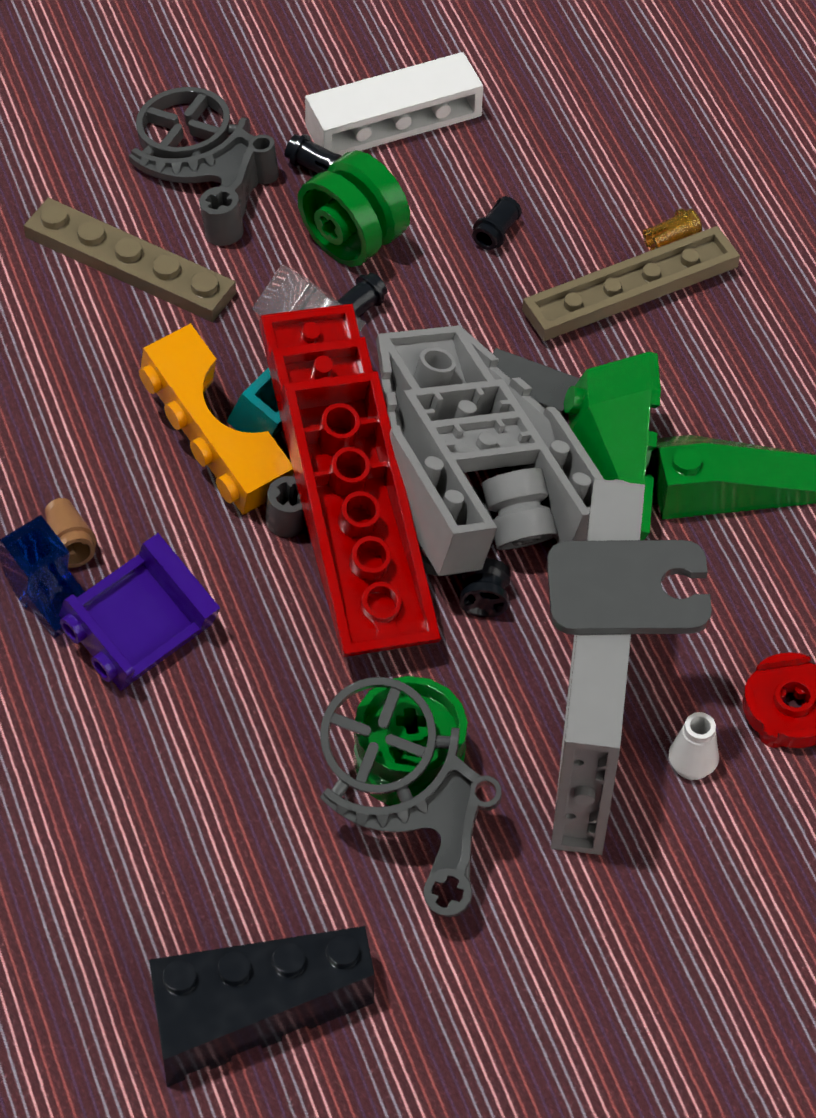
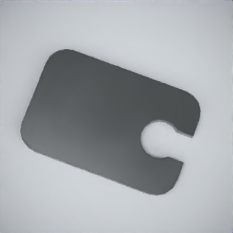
M564 541L554 545L548 553L547 572L550 617L552 624L563 633L572 635L692 634L704 630L710 623L712 612L710 594H694L689 598L678 599L669 596L661 585L664 578L674 574L685 575L689 578H707V561L704 550L692 541Z

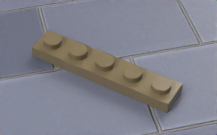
M49 197L23 225L25 238L211 322H214L236 294V281Z
M715 226L523 299L522 311L544 342L738 267L740 255L720 228Z

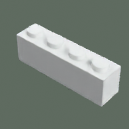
M464 52L307 95L305 96L306 128L314 143L343 156L347 152L354 150L362 151L482 116L483 84Z

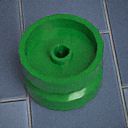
M358 150L345 153L334 161L327 171L318 173L304 183L298 192V209L303 223L312 238L326 254L338 263L349 267L360 266L378 252L382 245L391 243L403 234L410 225V208L406 195L396 178L380 161L370 154Z
M414 676L394 678L412 687L422 696L432 712L437 735L451 736L452 727L460 728L457 757L465 762L468 721L459 699L449 688L429 678ZM376 687L371 689L357 707L355 721L370 726L372 734L369 737H364L354 733V766L356 773L359 771L368 745L371 742H376L380 748L367 784L381 785L398 781L412 772L422 759L388 746L385 741L387 735L392 734L427 747L428 727L425 716L419 706L403 693L400 695L388 728L381 729L378 726V719L390 688ZM435 748L433 758L426 771L414 783L408 786L413 797L424 791L437 777L443 767L449 749ZM397 792L370 794L389 806L401 803Z

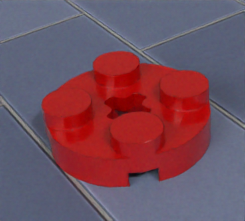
M790 652L775 654L761 661L757 665L756 671L748 678L742 699L744 714L751 727L759 733L761 742L771 748H780L782 746L806 748L816 745V664L810 663L812 657ZM786 693H794L796 699H805L806 703L801 704V707H791L784 703Z

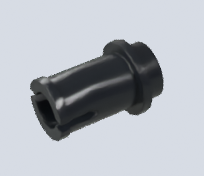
M294 134L289 140L284 153L285 158L290 160V165L294 167L301 165L317 174L327 171L330 165L342 156L312 142L311 137L307 134L302 136Z
M503 196L499 198L489 213L474 223L472 236L475 243L485 250H492L503 245L506 239V232L521 217L522 209L520 205L511 197Z
M376 274L360 275L356 279V285L339 300L333 302L331 306L353 304L357 319L373 305L380 306L384 303V296L388 293L385 283Z

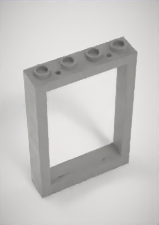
M594 479L586 541L640 540L645 484L628 483L618 479ZM631 634L574 635L551 849L602 855L621 746Z

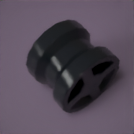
M486 558L482 570L462 573V581L465 587L460 593L459 604L466 613L476 617L489 618L503 614L507 610L509 601L508 593L505 590L510 583L511 572L509 567L496 559Z

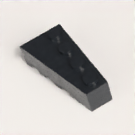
M365 926L149 960L167 1087L184 1081L185 1075L209 1066L210 1069H214L231 1062L232 1056L261 1045L263 1049L282 1041L283 1035L307 1026L309 1029H312L374 1003L375 974Z

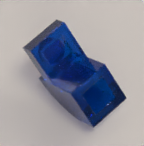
M40 515L0 539V563L12 590L23 607L26 609L30 606L55 639L65 633L60 624V619L62 618L59 616L64 599L72 594L77 598L85 591L68 570L70 552L43 516Z

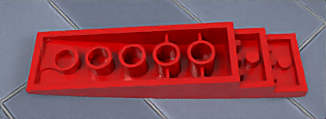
M353 304L261 315L259 326L282 427L342 657L440 642L441 637L409 501L390 440L391 425L378 371H373L365 337H360Z

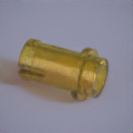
M680 208L675 211L674 217L651 228L644 229V242L647 248L655 244L654 247L650 248L651 251L702 232V224L699 216L693 209L684 210Z

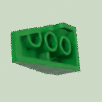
M653 352L642 353L586 369L577 384L569 387L564 399V411L568 413L569 426L605 480L618 479L628 483L645 484L640 540H645L650 533L654 478L652 475L645 473L650 461L651 452L657 447L658 433L649 431L651 408L656 409L660 406L661 396L658 354Z
M695 435L657 438V447L651 452L649 469L654 478V489L662 520L816 504V454Z

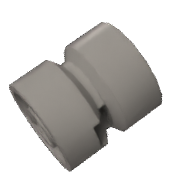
M541 468L511 471L482 482L487 509L499 513L493 520L497 526L494 535L496 549L509 550L526 547L550 540L558 535L553 513L550 512L549 507L540 504L548 496Z

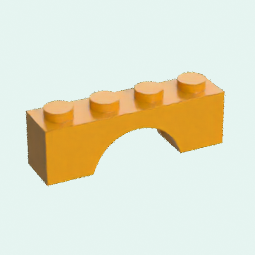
M190 323L143 348L139 376L147 391L151 394L157 393L164 403V410L171 425L176 430L182 429L191 441L190 448L197 462L203 467L208 465L215 475L217 488L224 500L228 503L234 502L241 514L244 515L267 502V491L275 479L283 476H293L292 464L269 431L248 433L234 430L221 423L210 412L203 394L213 382L216 357Z

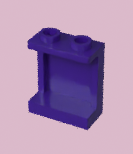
M157 533L142 544L137 556L77 598L72 594L64 599L59 616L62 618L60 619L61 627L69 639L76 644L81 642L93 656L91 662L99 676L106 682L113 681L119 690L122 691L210 627L220 607L161 535Z

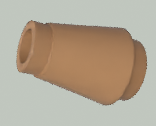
M58 498L51 501L45 508L51 556L61 565L69 568L80 567L88 563L95 554L96 535L70 500Z

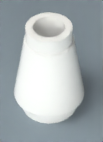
M696 712L689 715L670 746L669 761L675 771L683 778L689 780L702 779L711 774L719 763L716 724L714 719L706 713Z

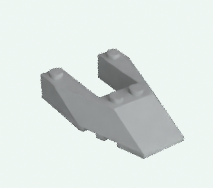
M460 325L380 333L377 335L376 346L384 400L391 425V444L406 489L418 542L438 576L482 570L497 530V526L464 472L510 467L512 471L541 468L548 496L540 504L549 507L550 512L553 513L558 533L554 537L557 543L564 541H586L594 479H605L562 414L555 407L544 408L530 396L532 387L520 377L511 379L497 367L499 359Z

